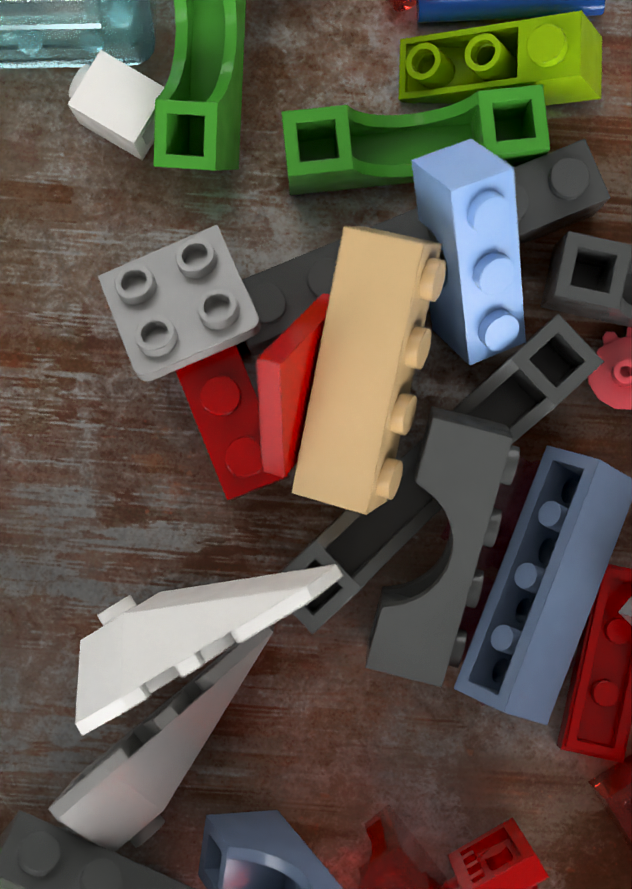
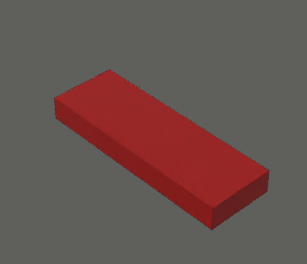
M608 564L578 643L557 746L562 750L624 763L632 725V626L618 613L632 596V569L612 564Z

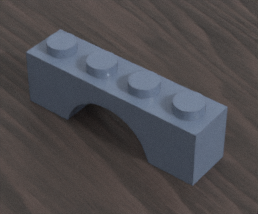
M278 810L206 815L198 876L207 889H343Z

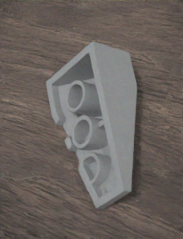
M271 624L241 643H234L77 775L48 808L53 816L93 843L113 852H116L127 841H130L137 848L154 835L165 823L160 814L166 808L271 637L275 625Z

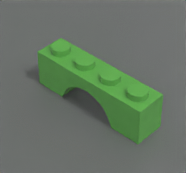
M174 0L176 24L174 57L168 81L163 91L155 99L153 167L211 171L239 170L246 0Z
M543 84L477 91L468 98L446 107L403 115L368 114L354 110L348 105L281 111L290 195L414 183L411 160L468 139H473L513 168L546 155L550 150Z

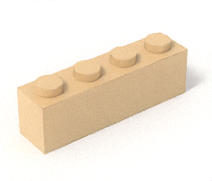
M344 226L291 493L365 515L384 504L387 499L391 500L395 496L403 472V462L396 459L401 434L406 435L409 432L417 407L416 396L410 394L415 368L421 369L423 367L431 343V330L424 328L430 301L435 302L438 299L445 279L446 263L444 260H439L442 243L368 227Z

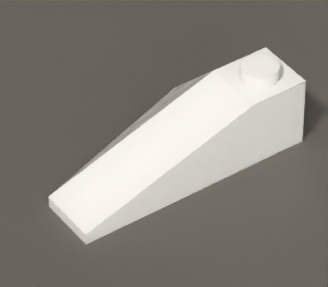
M335 564L162 591L139 605H136L131 595L125 597L97 615L103 627L80 640L75 718L77 728L84 735L149 698L152 692L179 675L182 677L186 676L229 648L235 642H243L315 599L342 578V573Z

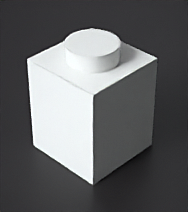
M100 50L92 65H83L74 76L69 88V97L71 99L68 102V106L79 124L143 161L154 142L155 99L163 91L164 86Z

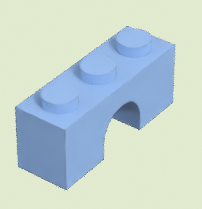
M468 139L411 160L419 221L434 234L439 243H442L441 249L447 265L441 293L435 302H429L432 330L469 366L526 343L514 168L473 139Z

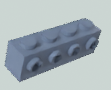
M546 446L453 689L503 713L544 725L548 724L632 502L631 477L600 459Z

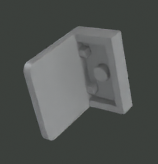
M214 225L98 276L133 370L142 381H153L254 337L261 329L259 316L218 225Z

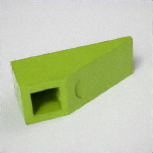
M582 10L400 39L399 100L401 102L455 104L477 91L543 84L545 106L601 99L602 36Z

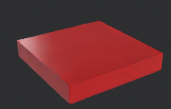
M323 293L256 359L263 472L284 478L298 462L330 299L329 294Z

